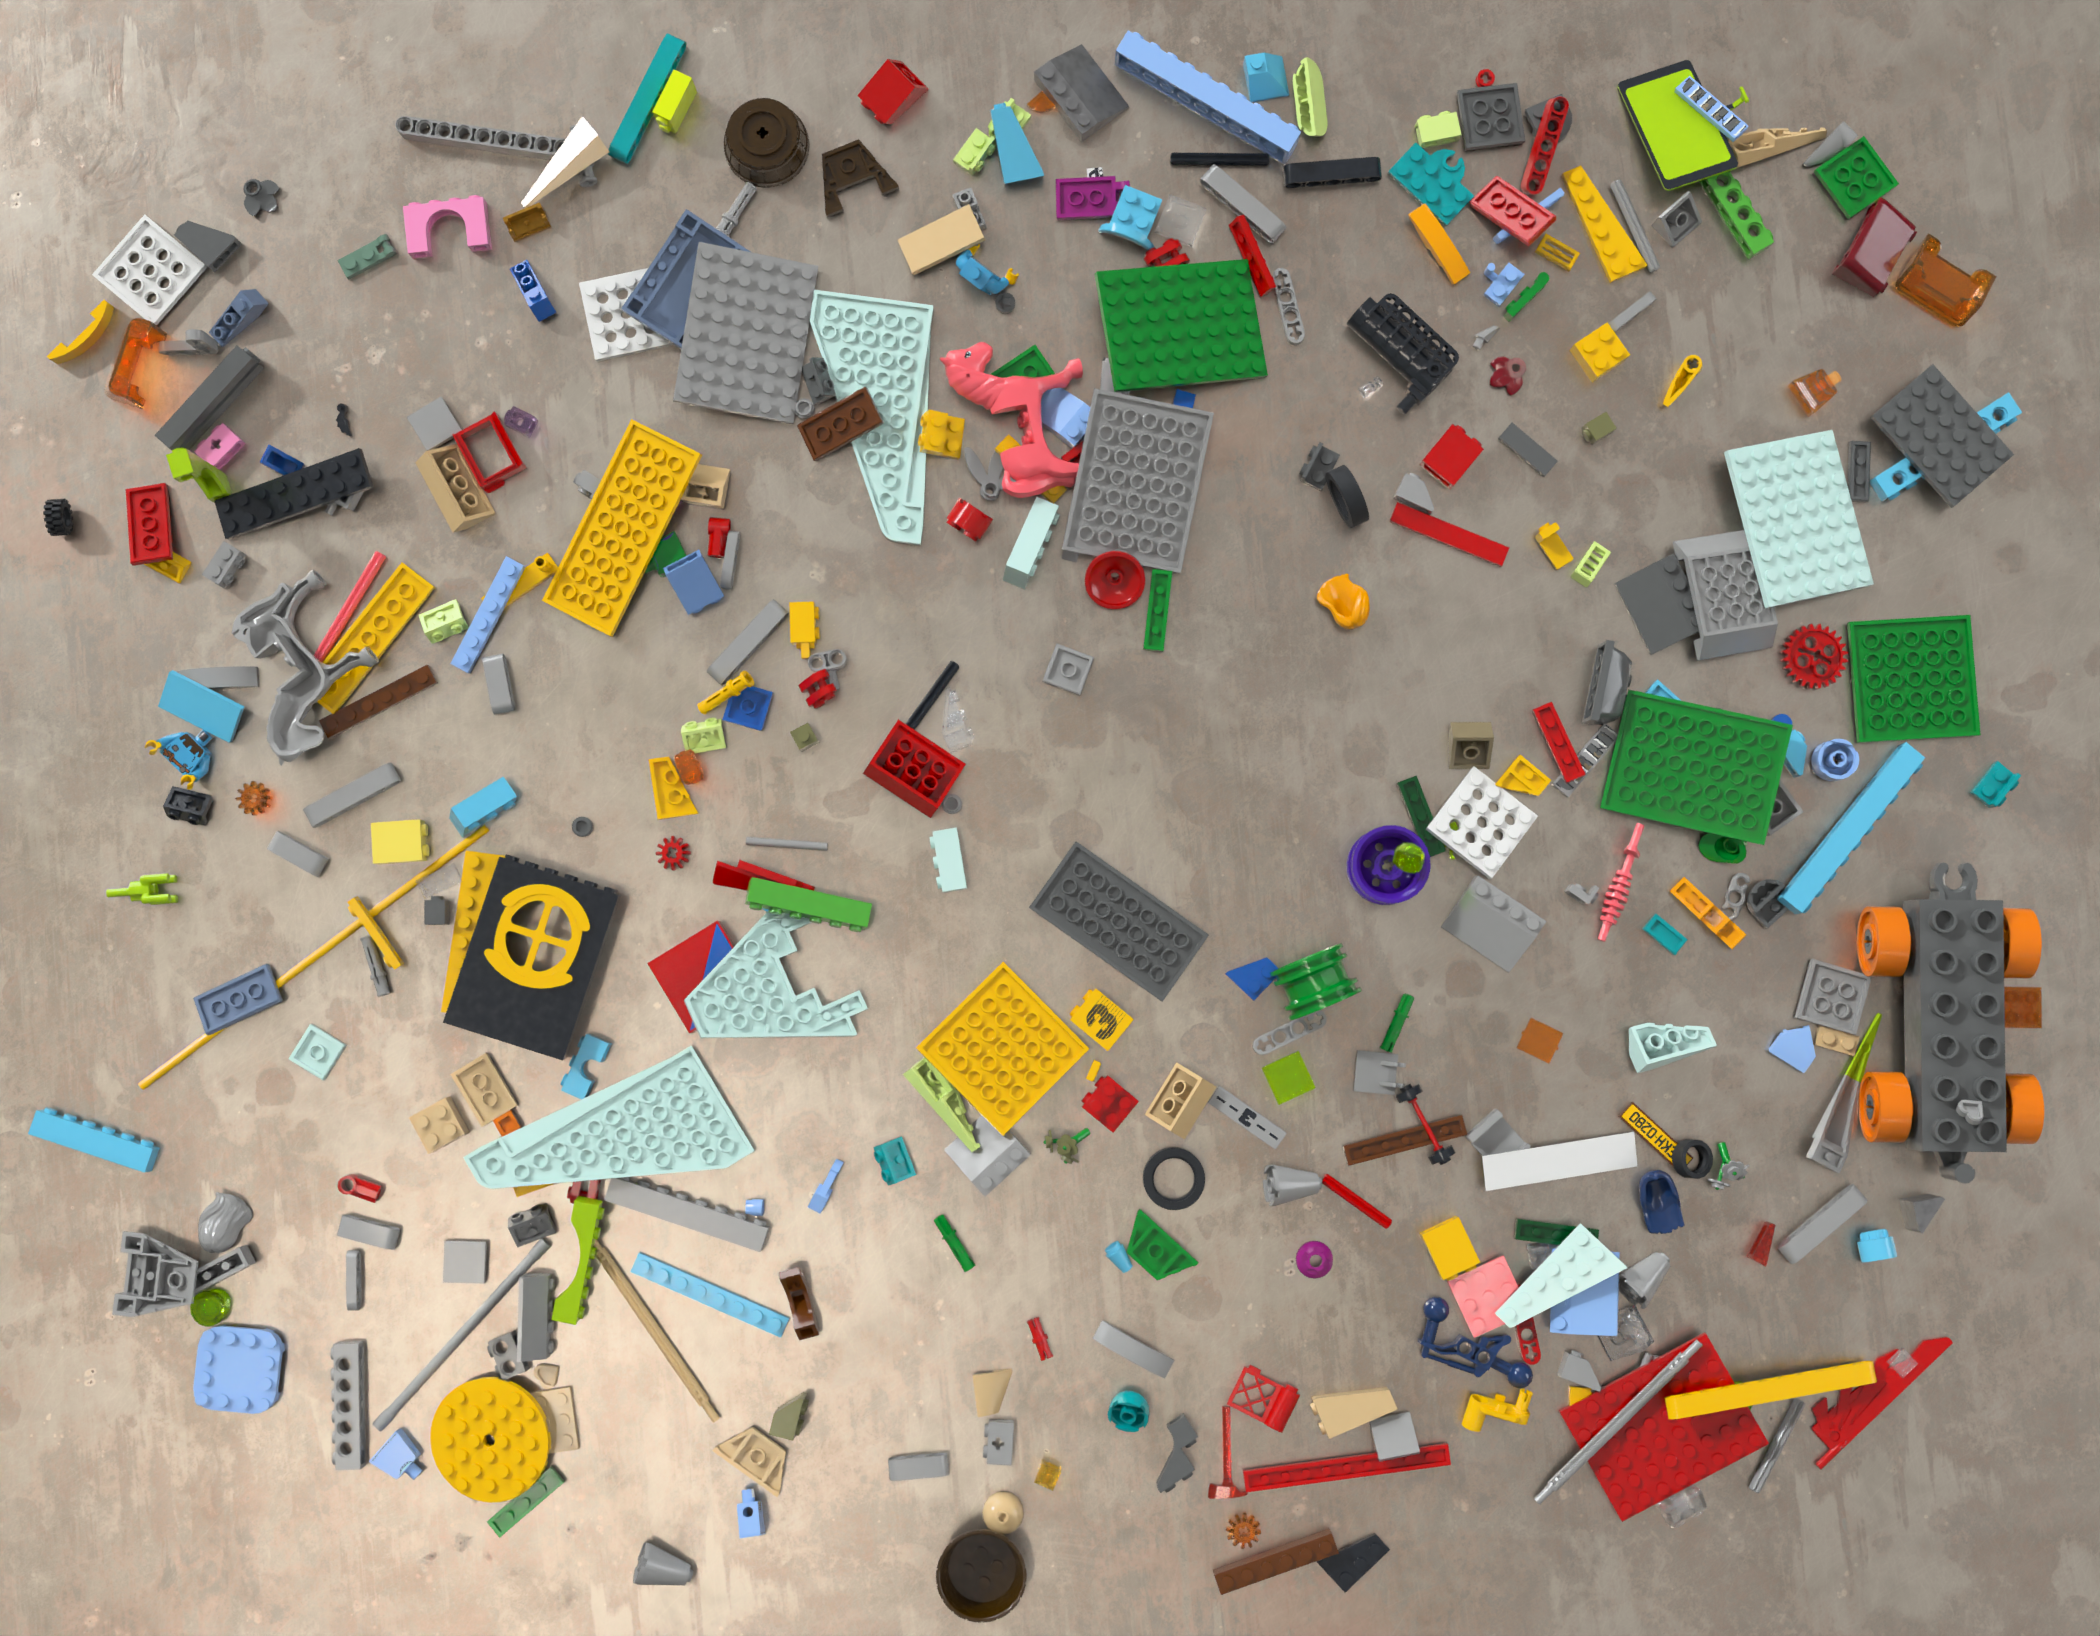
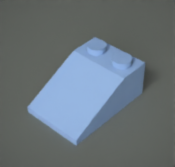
M1063 388L1047 390L1041 399L1042 425L1068 447L1074 448L1084 440L1090 407Z

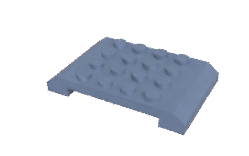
M687 209L621 308V311L680 349L682 348L698 243L703 242L751 252Z

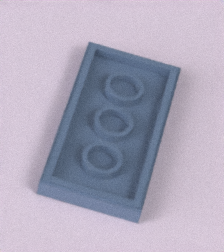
M264 964L193 998L206 1035H212L283 1001L269 964Z

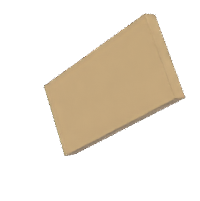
M969 204L898 239L913 275L985 241V237Z

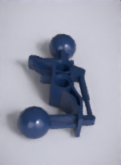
M1432 1297L1425 1302L1423 1312L1427 1318L1423 1338H1418V1342L1423 1345L1421 1351L1423 1358L1447 1364V1366L1474 1374L1476 1377H1481L1491 1367L1507 1375V1380L1513 1387L1520 1389L1529 1386L1533 1379V1372L1530 1366L1523 1362L1510 1364L1496 1356L1503 1346L1511 1342L1509 1335L1504 1334L1491 1338L1482 1336L1477 1343L1459 1334L1452 1342L1444 1344L1434 1343L1439 1323L1443 1322L1449 1315V1305L1441 1297ZM1463 1342L1469 1343V1349L1466 1352L1460 1351V1345ZM1431 1349L1441 1355H1459L1475 1363V1366L1473 1368L1452 1360H1445L1430 1355L1429 1350ZM1485 1351L1488 1355L1487 1359L1481 1362L1478 1360V1356L1481 1352Z

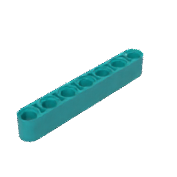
M668 33L665 35L608 149L609 156L626 164L630 162L653 116L652 111L673 70H676L685 52L687 42Z

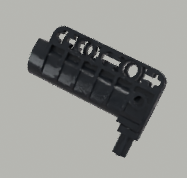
M1386 294L1378 303L1369 297L1347 322V325L1409 382L1407 385L1409 389L1405 393L1407 396L1396 406L1404 415L1415 404L1419 406L1446 379L1459 361L1458 352L1395 294ZM1386 299L1389 301L1393 299L1395 302L1394 304H1391L1387 302ZM1403 312L1408 313L1410 315V319H1408L1403 314ZM1432 340H1437L1440 343V347Z

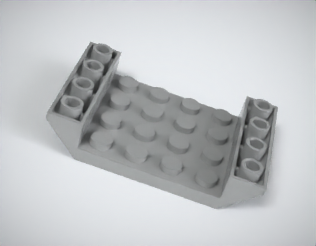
M1741 530L1674 541L1673 546L1678 562H1685L1700 638L1693 641L1697 661L1772 648L1778 626L1775 607L1765 609L1745 531Z

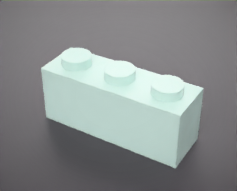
M957 827L933 831V836L929 838L931 849L935 848L936 850L933 862L934 868H939L940 876L936 877L938 889L942 888L943 893L967 889Z

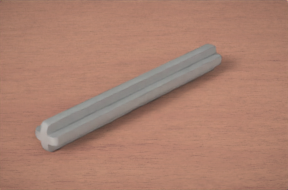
M1616 180L1611 184L1612 191L1639 251L1647 263L1648 271L1650 273L1655 272L1660 268V265L1622 181Z
M1795 1398L1749 1485V1488L1756 1493L1761 1492L1805 1407V1403L1800 1399Z

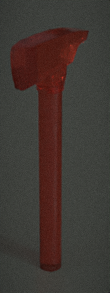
M1222 1406L1223 1482L1222 1485L1210 1484L1208 1490L1209 1499H1229L1248 1495V1492L1240 1491L1237 1486H1234L1232 1481L1230 1406Z

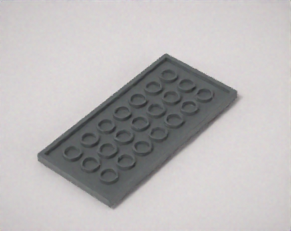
M1077 841L1029 907L1162 1002L1209 936V934Z

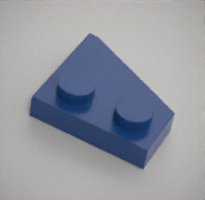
M1266 957L1230 970L1225 974L1254 1001L1276 978L1275 976L1271 977L1270 972L1279 968Z

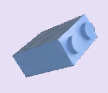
M699 549L663 568L666 577L688 615L698 613L704 606L715 604L724 597L718 582Z

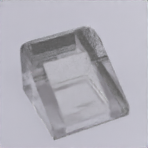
M1538 1242L1527 1245L1531 1269H1537L1551 1254L1549 1245Z

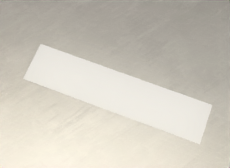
M1634 1132L1482 1156L1486 1191L1637 1167Z

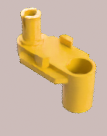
M1520 1389L1516 1405L1504 1402L1506 1397L1498 1393L1494 1399L1471 1394L1461 1424L1468 1430L1480 1432L1486 1415L1498 1419L1526 1425L1530 1416L1528 1406L1533 1393L1529 1390L1525 1393V1389Z

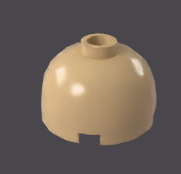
M996 1492L989 1496L984 1503L982 1511L983 1520L987 1528L1002 1535L1015 1531L1022 1523L1024 1516L1023 1505L1020 1499L1010 1492Z

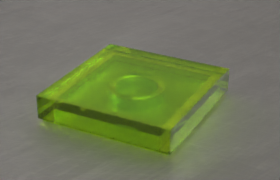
M1299 1051L1261 1067L1278 1105L1316 1088Z

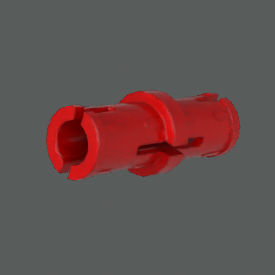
M1036 1317L1028 1320L1027 1324L1033 1336L1032 1342L1036 1344L1040 1360L1043 1361L1046 1358L1053 1357V1354L1047 1342L1048 1336L1044 1334L1040 1318Z

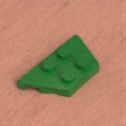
M1141 1209L1137 1211L1126 1252L1158 1281L1171 1274L1181 1272V1270L1196 1266L1199 1263Z

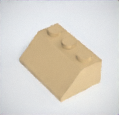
M1176 1062L1145 1115L1185 1140L1216 1086Z

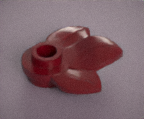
M1504 356L1497 357L1491 362L1492 367L1496 371L1491 376L1490 386H1506L1508 394L1510 396L1514 395L1523 385L1522 376L1526 372V364L1520 358L1508 359ZM1518 364L1520 366L1519 371H1513L1512 366Z

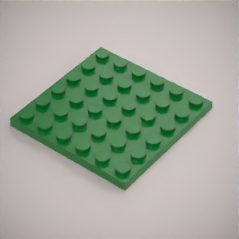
M1971 615L1854 621L1847 623L1857 743L1981 735Z

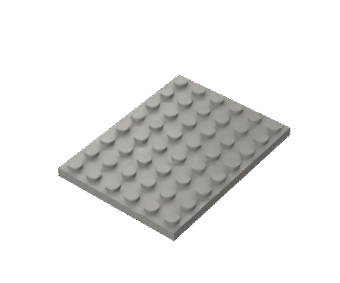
M699 242L673 402L793 424L818 266Z
M1094 388L1062 549L1093 556H1099L1109 551H1121L1135 557L1143 566L1181 573L1214 413Z

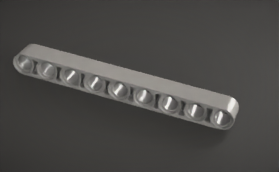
M401 116L395 123L397 131L406 140L543 160H551L566 140L563 138L409 116ZM411 125L409 130L403 131L405 126ZM430 128L427 134H422L424 129ZM445 131H450L448 136L442 137ZM464 134H470L468 139L462 140ZM484 137H490L487 142H481ZM509 139L508 144L501 145L503 140ZM529 142L526 148H521L522 143ZM543 145H549L547 150H540Z

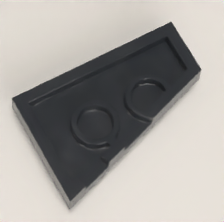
M1373 1533L1344 1549H1339L1338 1554L1316 1562L1346 1593L1390 1549L1376 1533Z

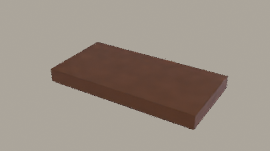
M863 387L799 423L797 427L813 460L818 461L884 424V421L868 388Z

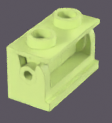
M1444 111L1439 113L1438 116L1433 117L1431 115H1424L1415 124L1418 143L1422 148L1458 142L1461 137L1457 112L1450 113V111Z

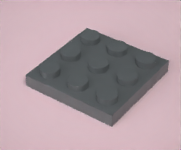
M1517 83L1457 91L1465 151L1525 143Z

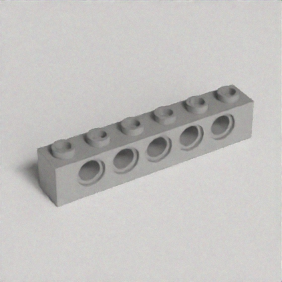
M342 1341L333 1344L330 1351V1357L334 1364V1368L331 1369V1380L334 1381V1389L331 1392L334 1410L332 1411L331 1419L335 1423V1431L332 1433V1443L335 1444L332 1463L335 1465V1470H360L366 1466L364 1341ZM344 1358L348 1359L351 1363L349 1369L343 1365ZM344 1379L350 1381V1383H351V1388H350V1389H346V1388L344 1387V1385H343ZM345 1400L351 1403V1410L345 1409ZM345 1421L351 1424V1431H347L344 1428ZM345 1442H348V1443L351 1444V1446H352V1451H351V1452H348V1451L345 1450V1448H344Z

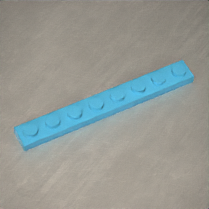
M641 1252L638 1253L630 1271L780 1338L790 1317Z

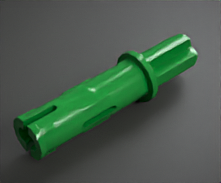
M1406 993L1403 994L1397 1010H1394L1395 1015L1380 1046L1381 1049L1392 1053L1406 1018H1409L1407 1015L1414 1001L1413 996Z
M944 1215L936 1217L934 1222L943 1235L942 1240L947 1242L964 1272L969 1271L976 1265L957 1237L956 1229L953 1230Z

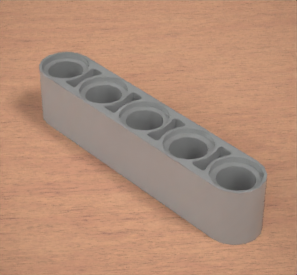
M1213 164L1201 177V184L1237 216L1244 215L1250 227L1268 242L1273 244L1286 229L1285 224L1217 165Z
M774 599L770 601L709 666L707 673L720 685H724L780 626L789 613Z
M387 763L308 805L303 811L312 828H316L401 782V779L393 764Z
M1854 1184L1847 1186L1778 1245V1250L1790 1264L1797 1263L1861 1209L1868 1200Z

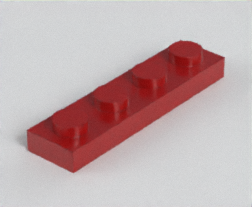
M1237 216L1229 224L1230 230L1243 259H1248L1250 274L1260 297L1268 295L1276 287L1274 278L1269 272L1266 260L1261 254L1258 243L1252 234L1245 216Z
M1552 701L1533 709V714L1565 783L1567 784L1584 777L1586 774Z

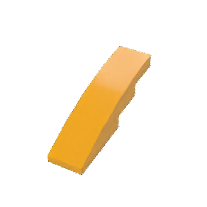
M1426 204L1421 205L1408 214L1425 247L1430 249L1438 265L1444 269L1451 284L1457 283L1470 274L1468 267L1453 242Z
M1685 877L1670 890L1677 899L1732 950L1747 936Z

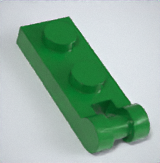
M1541 272L1535 279L1534 285L1531 288L1527 286L1519 294L1521 298L1517 302L1513 300L1505 308L1507 312L1503 316L1508 322L1545 287L1549 281V275L1546 272Z

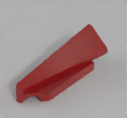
M739 860L737 867L717 861L713 876V884L741 890H748L749 881L752 877L813 891L815 889L814 886L742 860Z

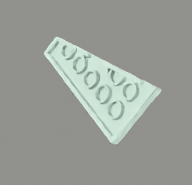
M1580 1223L1506 1300L1495 1314L1509 1328H1512L1628 1267Z

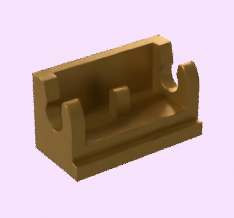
M540 202L503 217L504 223L514 242L551 227Z

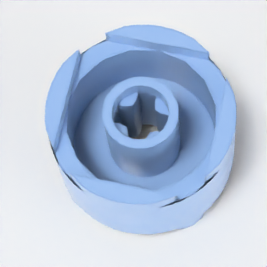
M1833 739L1819 744L1811 757L1813 773L1826 781L1845 779L1857 770L1859 754L1853 745L1844 739Z

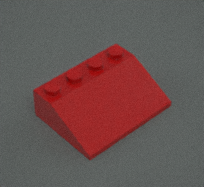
M898 719L862 774L931 818L966 764Z

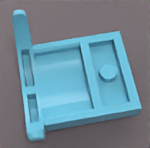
M1125 185L1110 223L1102 224L1098 232L1125 238L1146 250L1154 248L1153 243L1147 238L1161 206L1162 199Z

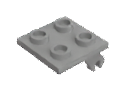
M1357 1050L1354 1091L1395 1095V1087L1404 1088V1084L1396 1083L1397 1067H1406V1063L1398 1062V1054Z

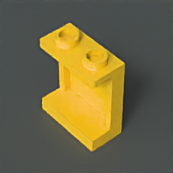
M1458 1216L1451 1217L1419 1233L1442 1280H1453L1458 1277L1457 1273L1464 1270L1465 1272L1472 1271L1477 1268L1476 1264L1480 1263Z

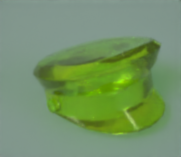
M222 1289L199 1292L194 1297V1303L190 1305L194 1321L205 1327L218 1324L229 1311L231 1298Z

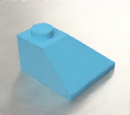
M1264 52L1244 57L1243 68L1251 103L1289 96L1282 56Z

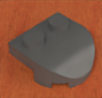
M1548 100L1525 109V115L1533 128L1532 134L1534 137H1536ZM1556 101L1554 109L1557 112L1560 110V104ZM1570 108L1568 109L1558 142L1562 141L1570 130L1572 124ZM1549 121L1547 127L1551 132L1554 130V124Z
M1767 879L1758 882L1751 889L1747 898V906L1750 913L1765 929H1768L1788 910L1787 907L1777 900L1778 896L1785 889V885L1778 880Z

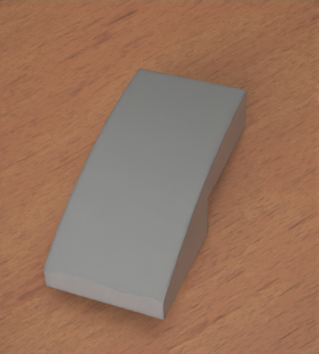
M971 187L952 194L957 209L969 204L980 229L987 228Z

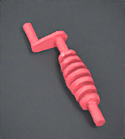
M1636 824L1631 841L1623 852L1627 855L1623 868L1617 870L1615 874L1619 878L1614 877L1612 880L1616 885H1610L1608 889L1612 892H1606L1605 897L1610 900H1604L1603 905L1609 908L1603 907L1602 913L1606 916L1601 915L1600 917L1603 925L1598 940L1602 942L1606 941L1610 927L1616 925L1617 920L1614 918H1619L1621 915L1616 910L1623 911L1625 907L1620 903L1626 904L1628 901L1624 896H1629L1630 891L1625 888L1631 887V883L1627 880H1632L1633 875L1630 874L1632 864L1635 858L1640 857L1637 846L1644 829L1643 824Z

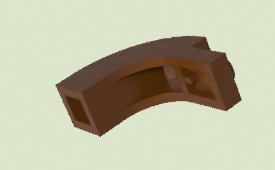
M799 1267L779 1272L780 1281L789 1301L794 1330L799 1341L818 1336L816 1315L803 1272L800 1271Z

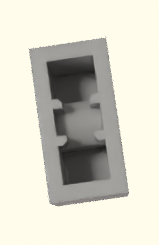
M989 1419V1424H985L984 1437H988V1445L983 1447V1458H987V1464L1012 1465L1014 1420ZM997 1437H1001L1002 1443L1000 1446H996V1442H993L996 1441Z

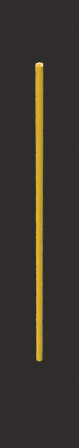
M484 824L369 910L371 916L374 918L489 832L488 827ZM357 919L277 979L278 989L362 927L361 921ZM224 1029L212 1035H206V1033L138 1083L140 1088L143 1090Z

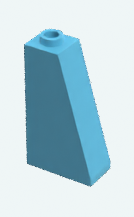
M1005 103L995 104L994 109H990L1003 182L1006 184L1044 176L1043 170L1011 106H1006Z

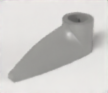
M1843 121L1807 158L1803 165L1809 167L1833 158L1852 143L1858 135Z

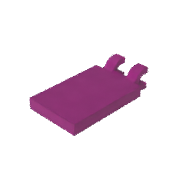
M1115 176L1056 179L1057 220L1112 218L1119 201V193H1122L1125 185L1130 187V181L1116 182Z

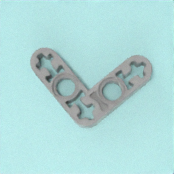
M190 329L186 330V340L160 341L159 353L163 355L217 354L218 342L202 330Z

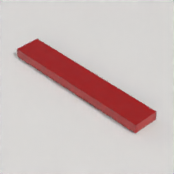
M1398 502L1389 521L1499 567H1502L1510 548Z

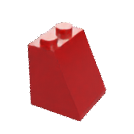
M887 59L857 96L862 100L861 104L866 109H871L876 114L874 117L881 124H893L929 88L902 61Z

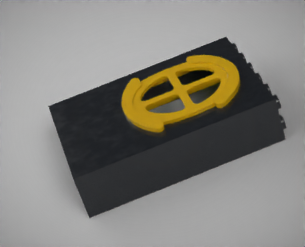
M506 854L505 858L499 857L443 1023L563 1061L567 1057L621 895L617 894L618 890L604 887V890L597 888L598 884L591 881L578 882V877L565 874L564 877L559 876V871L545 867V870L538 869V864L525 861V864L519 863L520 858ZM537 900L545 903L536 930H530L511 922L513 915L525 904ZM554 906L562 908L570 921L571 939L569 941L545 934V928ZM508 931L531 937L533 940L524 966L517 965L508 953L506 946V933ZM541 942H547L566 950L565 956L554 967L541 972L533 970L532 966Z

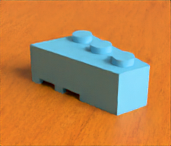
M502 777L453 806L450 810L449 819L462 838H464L485 822L497 817L501 811L511 809L515 805L514 802H516L517 796L506 779Z

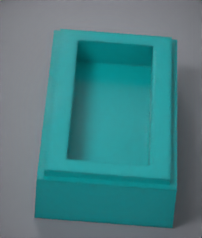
M1654 914L1642 928L1644 932L1672 955H1676L1688 940L1657 914Z

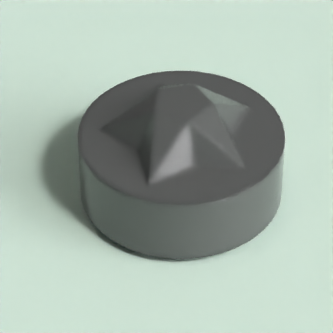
M1007 292L999 294L995 300L996 309L1002 314L1011 313L1015 308V298L1013 295Z

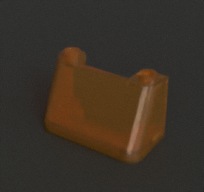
M1928 233L1900 274L1895 284L1896 289L1950 325L1961 327L1983 305L1997 276L1985 269H1978L1972 275L1967 274L1937 255L1941 249V242Z
M135 318L125 326L104 388L108 398L143 409L145 399L138 394L139 387L130 383L142 347L152 350V345L166 340L167 333L153 322L142 318Z

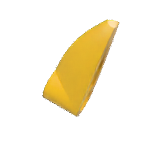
M1690 355L1684 360L1667 391L1663 405L1668 407L1687 388L1694 377L1702 371L1703 364L1699 356ZM1697 361L1698 367L1692 368V370L1689 369L1688 363Z

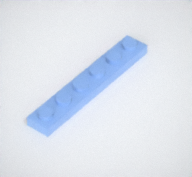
M505 557L450 664L466 673H471L526 566L510 557Z

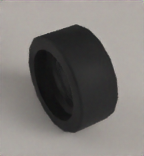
M1685 1139L1680 1141L1672 1153L1673 1167L1684 1178L1700 1179L1705 1177L1713 1165L1712 1151L1708 1144L1702 1140ZM1691 1147H1695L1699 1154V1164L1694 1171H1690L1686 1164V1154Z

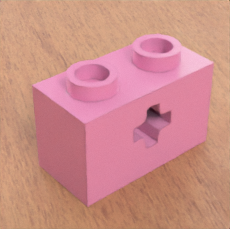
M222 423L212 430L211 435L207 439L202 440L197 445V449L194 452L200 458L221 470L246 443L228 426Z

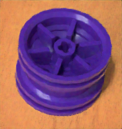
M1396 825L1378 827L1361 836L1353 844L1346 863L1348 879L1355 892L1363 899L1378 905H1393L1409 900L1417 895L1425 886L1431 869L1429 852L1422 839L1411 830ZM1377 843L1383 845L1381 851L1376 850L1375 845ZM1398 845L1403 847L1402 853L1396 851ZM1365 860L1371 861V866L1369 868L1364 866L1363 863ZM1383 861L1391 864L1390 871L1382 868V865H1384ZM1406 864H1410L1412 866L1411 871L1408 872L1405 870ZM1373 879H1379L1380 884L1374 886L1372 884ZM1395 880L1400 882L1399 888L1393 887Z

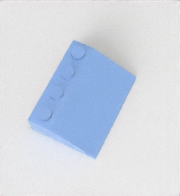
M1611 1251L1618 1259H1620V1252ZM1619 1273L1550 1308V1332L1618 1336Z

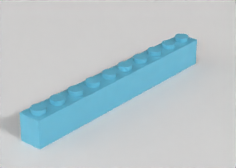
M1907 742L1898 745L1781 892L1777 900L1795 915L1806 913L1812 906L1811 901L1815 897H1819L1825 890L1823 886L1826 882H1830L1837 875L1835 871L1838 867H1842L1849 860V853L1852 850L1855 851L1861 845V838L1873 830L1874 826L1872 824L1876 819L1880 820L1885 815L1886 810L1884 809L1887 805L1893 804L1898 798L1897 793L1899 790L1904 789L1910 783V776L1913 773L1916 774L1922 768L1923 764L1921 763L1925 757Z

